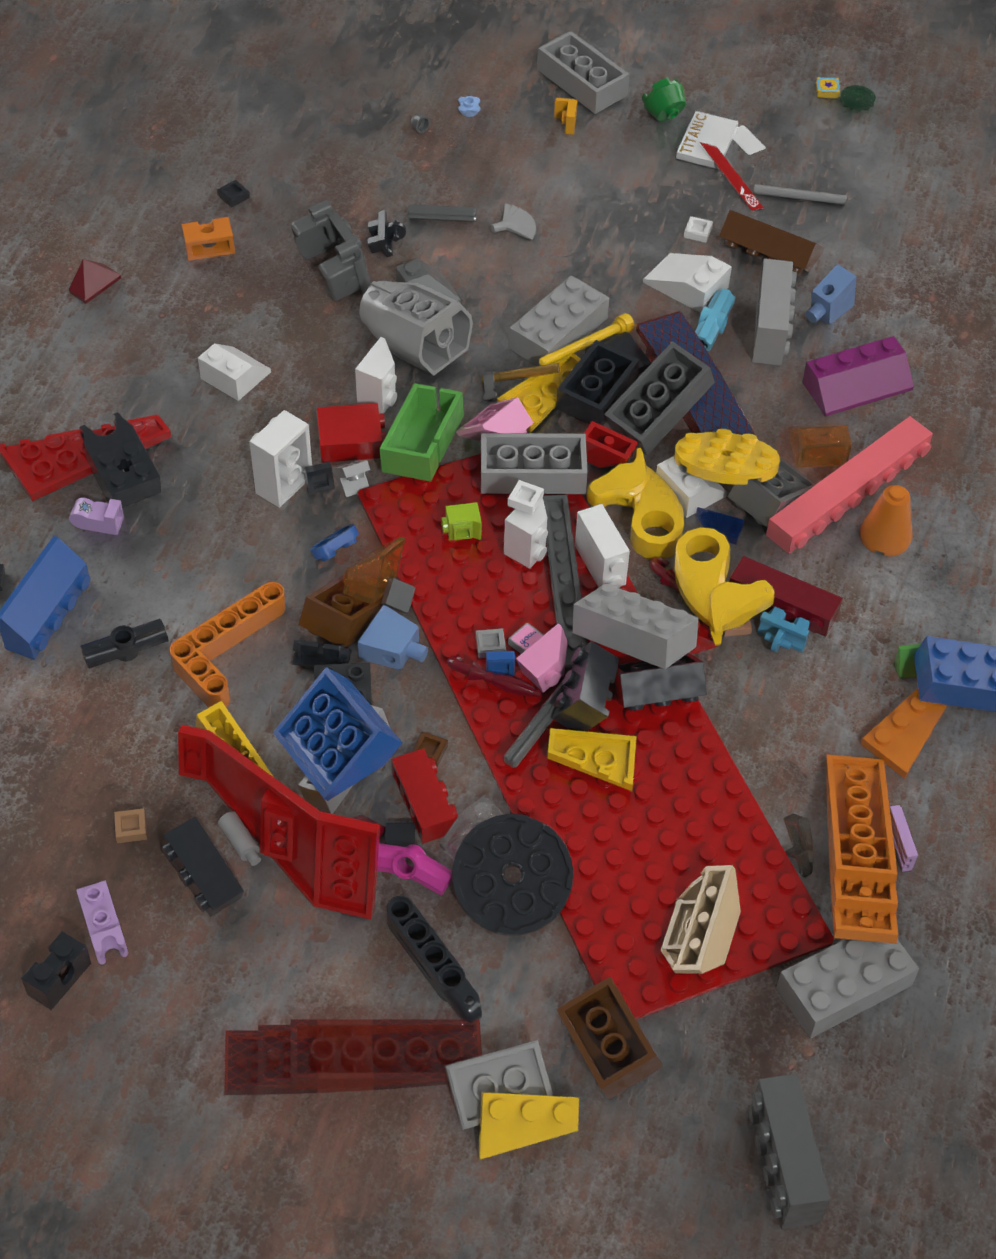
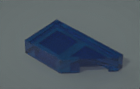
M700 507L697 508L696 517L704 528L717 530L725 535L728 543L737 545L744 525L743 519Z

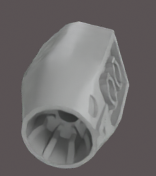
M373 281L361 299L359 309L361 321L377 340L380 337L385 338L388 348L393 355L433 376L469 348L473 326L471 314L459 301L429 287L409 282Z

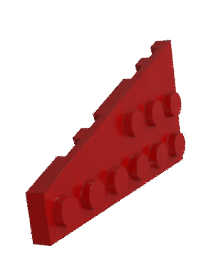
M158 414L127 420L134 427L145 449L171 438L170 429ZM111 424L101 425V429L92 431L99 436H106L113 433L116 427H111ZM80 429L46 435L44 440L30 442L29 439L19 440L20 444L6 446L5 443L0 444V456L32 501L93 474L85 456V447L80 435Z

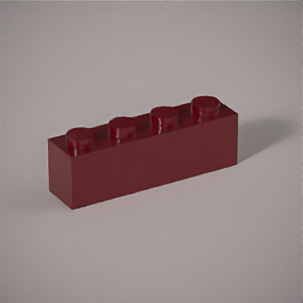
M742 557L729 582L751 584L756 581L766 580L774 589V602L765 612H770L773 607L780 608L786 613V621L794 623L796 618L801 617L810 622L809 631L827 636L839 615L842 597L748 557Z

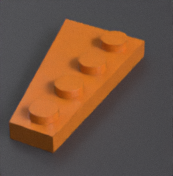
M917 688L862 738L861 745L877 758L884 759L886 765L905 779L948 705L920 701Z

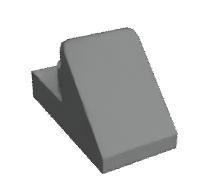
M352 460L332 467L333 475L346 497L358 494L360 489L369 487L365 472L370 470L367 460Z

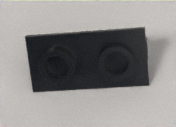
M300 638V640H294L293 651L295 653L292 665L314 668V665L348 664L352 649L345 648V645L342 644L341 646L325 643L321 645L318 642L306 641L304 638Z

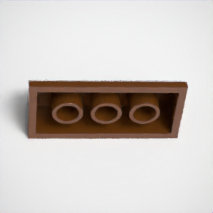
M729 210L719 237L725 239L724 244L736 249L738 245L746 247L745 252L758 257L761 253L768 256L767 259L793 262L792 271L799 274L802 273V270L810 272L825 249L815 242Z

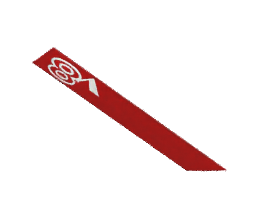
M700 142L751 210L764 209L718 147Z

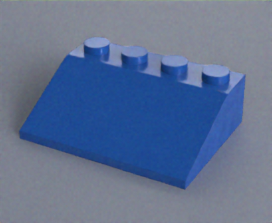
M328 667L322 671L273 732L317 791L327 801L384 766L402 744V741L351 681Z

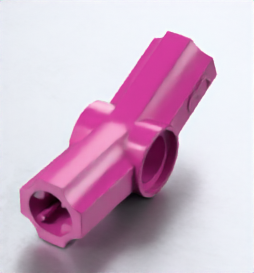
M379 843L377 871L394 873L402 879L411 878L440 896L444 894L452 880L451 869L426 856L424 850L418 845L413 844L401 847ZM405 857L410 858L413 861L414 866L408 865L405 861Z

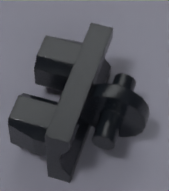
M386 210L379 211L377 220L368 222V229L372 236L368 238V246L372 254L383 251L386 257L393 256V241L397 242L406 235L404 224L397 220L390 223L387 220Z

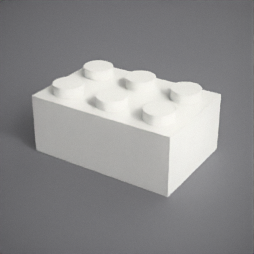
M285 410L277 417L272 418L268 425L259 433H256L249 441L255 492L279 508L306 484L304 467L312 466L309 424Z

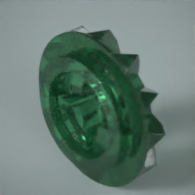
M860 85L848 86L842 90L840 95L843 107H850V111L854 109L858 110V112L862 109L868 111L870 107H874L876 100L872 90Z

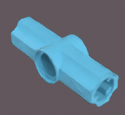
M722 288L720 291H716L709 306L704 307L701 312L698 327L694 333V348L695 344L698 343L696 342L697 336L702 343L701 353H703V347L706 351H710L718 334L722 335L725 330L728 315L735 303V296L732 295L730 290Z

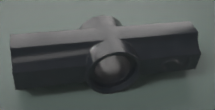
M159 618L133 628L126 625L118 626L113 629L110 636L86 643L80 647L86 665L90 669L116 659L124 662L131 661L136 658L139 651L168 642L169 640L165 626Z

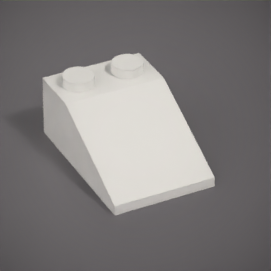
M670 253L643 279V283L701 313L704 307L709 306L716 291L729 287L732 266L713 256Z

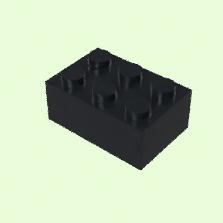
M595 340L558 387L557 409L588 424L594 421L603 426L607 421L604 414L638 379L639 360Z

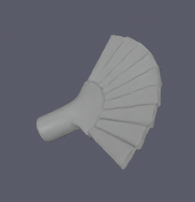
M506 203L503 220L490 225L492 233L507 230L531 241L536 234V224L532 216L520 207L518 208Z

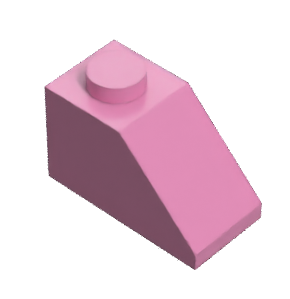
M558 623L516 658L522 673L542 692H545L549 687L555 686L565 673L567 638L562 626Z

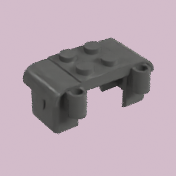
M327 199L315 203L312 207L308 208L310 214L291 224L299 251L308 260L335 247L337 256L321 263L318 267L327 281L326 291L334 301L343 299L359 290L364 295L371 286V280L366 266L367 261L361 250L362 243L358 235H352V229L348 221L341 219Z

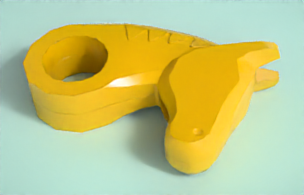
M636 448L632 462L618 464L610 472L588 485L587 501L592 507L600 504L604 507L608 505L633 507L634 514L630 543L635 552L646 559L673 557L676 553L678 539L683 535L684 512L675 492L665 480L646 466L642 449ZM649 527H660L667 530L669 534L658 537L652 536L644 530Z
M699 527L687 531L678 539L675 555V579L685 603L699 619L710 627L714 644L718 646L721 645L722 635L725 630L741 627L753 616L765 611L773 604L774 589L766 580L756 581L751 584L726 582L730 566V545L725 535L717 530ZM698 552H709L716 556L709 561L703 562L690 558Z

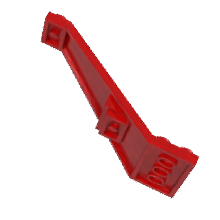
M181 725L178 731L179 775L206 781L230 810L237 813L248 831L259 842L260 853L271 857L312 906L371 920L375 911L380 825L319 811L211 731Z

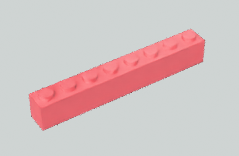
M909 416L769 519L766 536L788 554L796 548H802L812 536L821 534L827 525L833 521L837 522L850 508H856L867 495H873L879 486L885 482L889 483L898 472L902 469H908L918 457H924L931 449L930 442L933 433Z

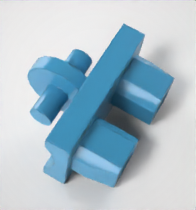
M773 607L769 613L763 612L760 617V626L757 634L764 636L765 640L772 642L771 651L777 653L781 646L788 650L793 648L803 652L809 635L808 628L810 622L799 617L795 619L794 623H790L785 620L786 613L784 610Z

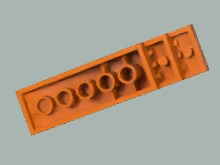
M827 754V820L834 938L897 944L898 926L896 911L898 900L896 879L898 874L884 759Z

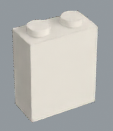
M600 504L578 511L575 547L598 588L605 583L616 585L618 588L626 585L630 551L604 506Z

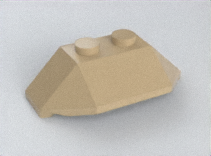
M733 865L706 866L701 872L702 875L693 881L677 899L661 948L663 955L675 973H705L725 964L741 912L736 871Z

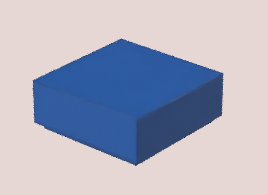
M486 652V671L513 676L515 652Z

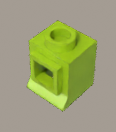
M478 503L446 506V517L441 518L443 533H448L449 540L470 538L481 540L482 522Z

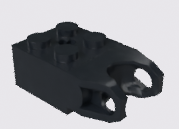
M117 412L113 414V422L116 429L109 435L99 436L87 428L86 425L79 428L84 442L86 459L108 503L110 499L121 500L123 508L161 493L160 475L134 427Z

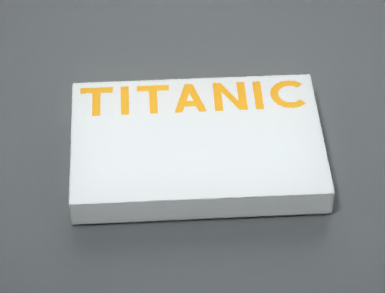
M695 111L677 150L676 159L720 169L700 142L718 147L725 156L737 130L738 121Z

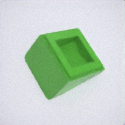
M921 644L898 647L894 665L899 678L917 677L914 654Z

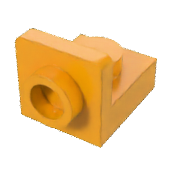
M556 98L554 118L562 119V124L566 125L565 134L574 135L578 100Z

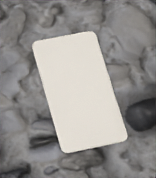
M745 126L737 127L733 140L748 155L766 148Z

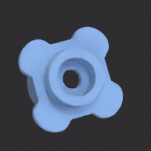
M466 96L458 99L460 103L458 110L462 115L472 117L480 111V106H478L480 99L478 97Z

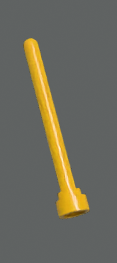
M624 313L616 317L612 325L541 357L539 364H552L592 345L595 340L601 341L616 333H630L634 330V321L629 314Z

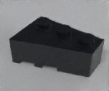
M592 641L583 648L579 647L574 652L571 658V662H573L572 668L567 672L562 682L565 685L564 689L554 702L556 710L552 719L570 730L586 732L609 716V710L605 708L606 700L610 701L612 699L613 693L608 688L610 682L612 684L615 682L619 658Z
M195 816L164 834L161 851L178 873L182 883L194 894L195 903L202 912L206 911L212 917L242 898L244 890Z

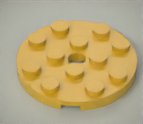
M718 429L716 432L687 433L684 438L677 442L674 455L676 464L678 466H686L687 473L704 480L733 485H747L748 480L757 478L760 482L770 480L778 473L780 463L777 451L768 444L757 440V436L753 434H733L728 429Z

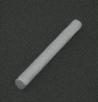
M755 185L754 194L843 205L846 204L847 195Z

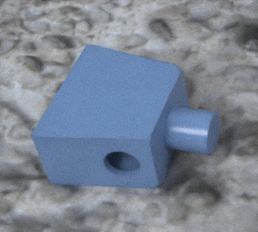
M837 264L812 291L811 308L805 313L808 320L816 323L821 319L825 323L831 324L851 309L855 301L857 276Z
M385 605L382 606L358 641L359 659L397 670L403 668L409 657L423 662L428 653V647L419 644V627Z

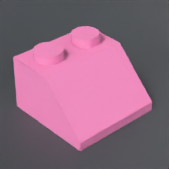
M516 397L490 404L458 429L456 433L461 437L481 441V433H527L526 429L533 424V421L519 398Z

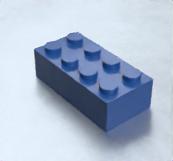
M926 636L914 654L920 701L996 712V646Z

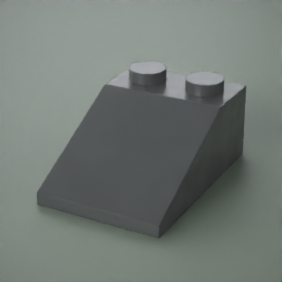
M780 457L778 473L773 478L764 482L758 481V478L750 479L747 485H734L728 497L735 502L738 508L747 511L755 517L756 522L768 527L769 519L807 492L816 483Z

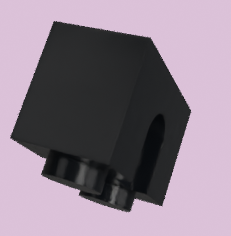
M63 931L49 945L50 954L42 963L35 961L21 978L27 995L50 1010L57 1005L92 964L87 947ZM69 966L68 975L61 981L58 976L64 967Z

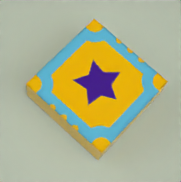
M817 77V97L839 98V78Z

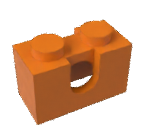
M229 217L212 219L211 223L202 225L198 224V221L181 224L188 261L235 254ZM216 242L212 247H204L202 245Z

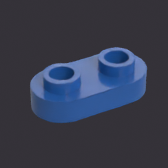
M354 523L346 525L312 546L310 551L315 560L321 558L322 561H326L336 555L335 550L341 546L346 548L357 541L356 537L359 535V532Z

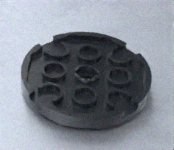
M504 814L481 822L465 836L454 858L452 882L460 906L476 924L496 934L520 936L542 929L560 914L572 889L573 865L565 843L550 826L526 815ZM513 866L520 870L521 879L516 883L509 882L504 878V871L508 867Z

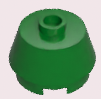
M664 78L652 85L654 90L648 95L643 94L642 96L644 109L660 122L677 117L686 107L683 84L678 82L677 78L673 81H670L669 78Z

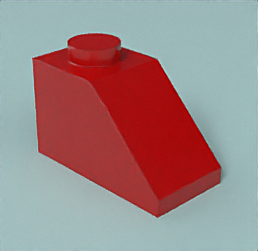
M591 421L584 432L586 434L587 462L599 468L626 463L638 445L637 441L594 421Z

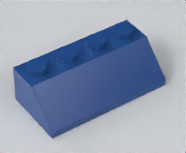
M56 536L52 537L0 609V633L5 649L35 660L40 651L46 648L53 632L60 628L67 612L74 608L77 598L90 584L86 562Z

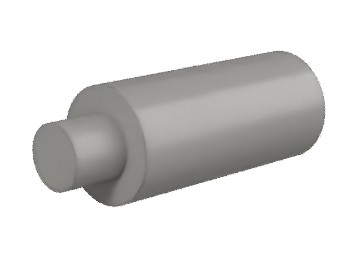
M232 811L224 814L218 821L221 830L241 860H248L251 866L257 865L261 861L258 855L260 847L236 812Z

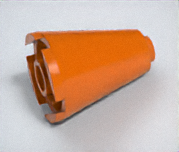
M899 485L888 486L860 526L859 537L862 544L869 551L874 553L875 551L883 552V556H896L908 549L913 538L910 493L904 487Z

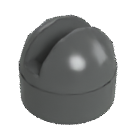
M417 113L411 118V126L417 132L424 133L429 129L431 121L426 115Z

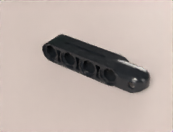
M395 896L390 899L387 904V925L443 1001L448 1002L463 1022L471 1024L481 1019L482 1010L478 993L466 979L463 968L408 897ZM397 913L406 914L404 917H396L394 915ZM415 935L423 936L420 940H414L411 937ZM431 958H438L441 961L437 963H431L428 960ZM448 981H455L458 984L455 986H448L445 983Z

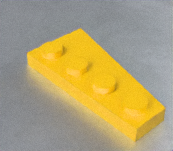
M573 353L554 362L559 363L560 373L529 377L498 397L497 402L518 397L533 421V424L526 429L529 433H532L557 405V389L580 361V358Z

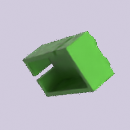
M414 383L380 447L382 472L431 482L439 467L438 463H441L464 416L463 392L441 388L439 391L441 411H439L437 408L436 387Z

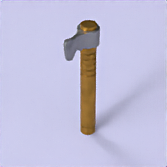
M559 363L509 370L507 372H484L481 375L482 384L485 389L483 399L487 401L497 397L498 394L494 391L497 382L560 373Z

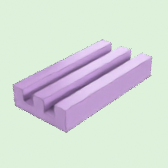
M900 805L890 806L895 853L901 871H910L914 867L918 853L902 807Z

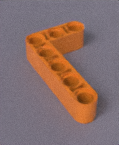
M268 582L171 644L169 649L174 671L207 707H211L220 701L223 702L225 707L230 703L228 681L211 663V660L277 619L285 612L286 604L283 586L277 582Z

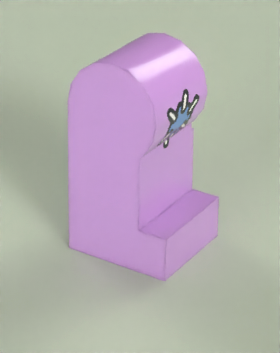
M79 498L75 501L69 520L75 527L118 535L124 514L121 500L110 499L109 503L94 502L87 498Z

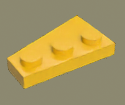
M550 728L548 759L632 791L636 736Z
M483 1092L481 1095L478 1160L578 1131L579 1098Z

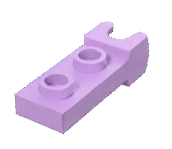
M106 880L77 889L76 891L98 963L101 965L106 963L105 953L112 948L117 949L122 957H126L128 955L127 946Z

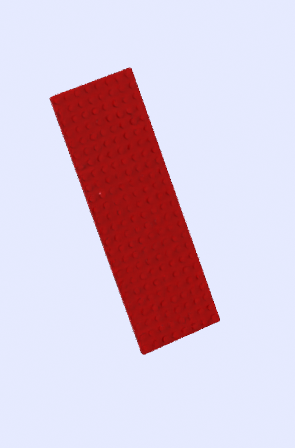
M481 454L440 465L431 482L404 476L358 491V498L397 579L416 587L411 601V608L511 814L526 815L543 824H547L561 837L570 853L573 865V885L569 898L560 912V916L594 986L611 977L634 1017L639 1019L832 945L834 941L832 933L699 700L694 702H682V699L672 700L671 704L667 706H655L654 703L645 704L643 709L631 711L618 703L614 686L611 682L609 683L608 690L613 693L612 699L610 701L606 700L605 708L609 710V716L586 732L636 736L632 791L548 759L550 728L570 730L555 720L549 724L517 767L512 768L504 762L506 752L563 681L567 673H564V676L560 678L555 686L549 687L545 692H541L540 698L505 692L493 683L485 682L484 679L468 680V675L457 672L448 666L447 659L449 657L459 656L464 658L463 662L471 665L475 661L486 671V658H478L476 631L503 628L506 651L515 652L513 676L541 691L522 673L516 659L521 654L508 644V638L526 623H529L543 635L556 626L547 552L541 561H536L530 569L504 554L505 519L515 508L508 506L510 494L481 493ZM544 494V496L567 495L582 599L598 589L596 582L575 547L577 512L588 509L589 506L582 494ZM478 503L482 522L481 540L476 538L449 540L448 533H443L441 518L446 517V506ZM627 574L626 585L621 586L620 589L638 593ZM594 642L619 658L618 664L640 660ZM733 865L736 871L741 912L725 964L705 973H675L663 955L661 948L677 899L693 881L702 875L701 872L706 866Z

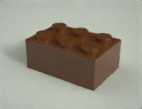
M611 977L556 1009L599 1087L608 1099L613 1098L664 1067Z

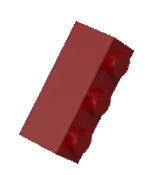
M423 748L392 758L393 778L412 822L415 823L421 843L424 844L454 834L455 821L459 820L458 813L454 804L449 805L447 801L448 792L444 781H438L436 776L438 770L433 757L428 758Z

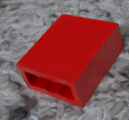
M378 403L317 407L321 463L380 458V447L387 435L386 432H381V429L385 428L384 413H379Z

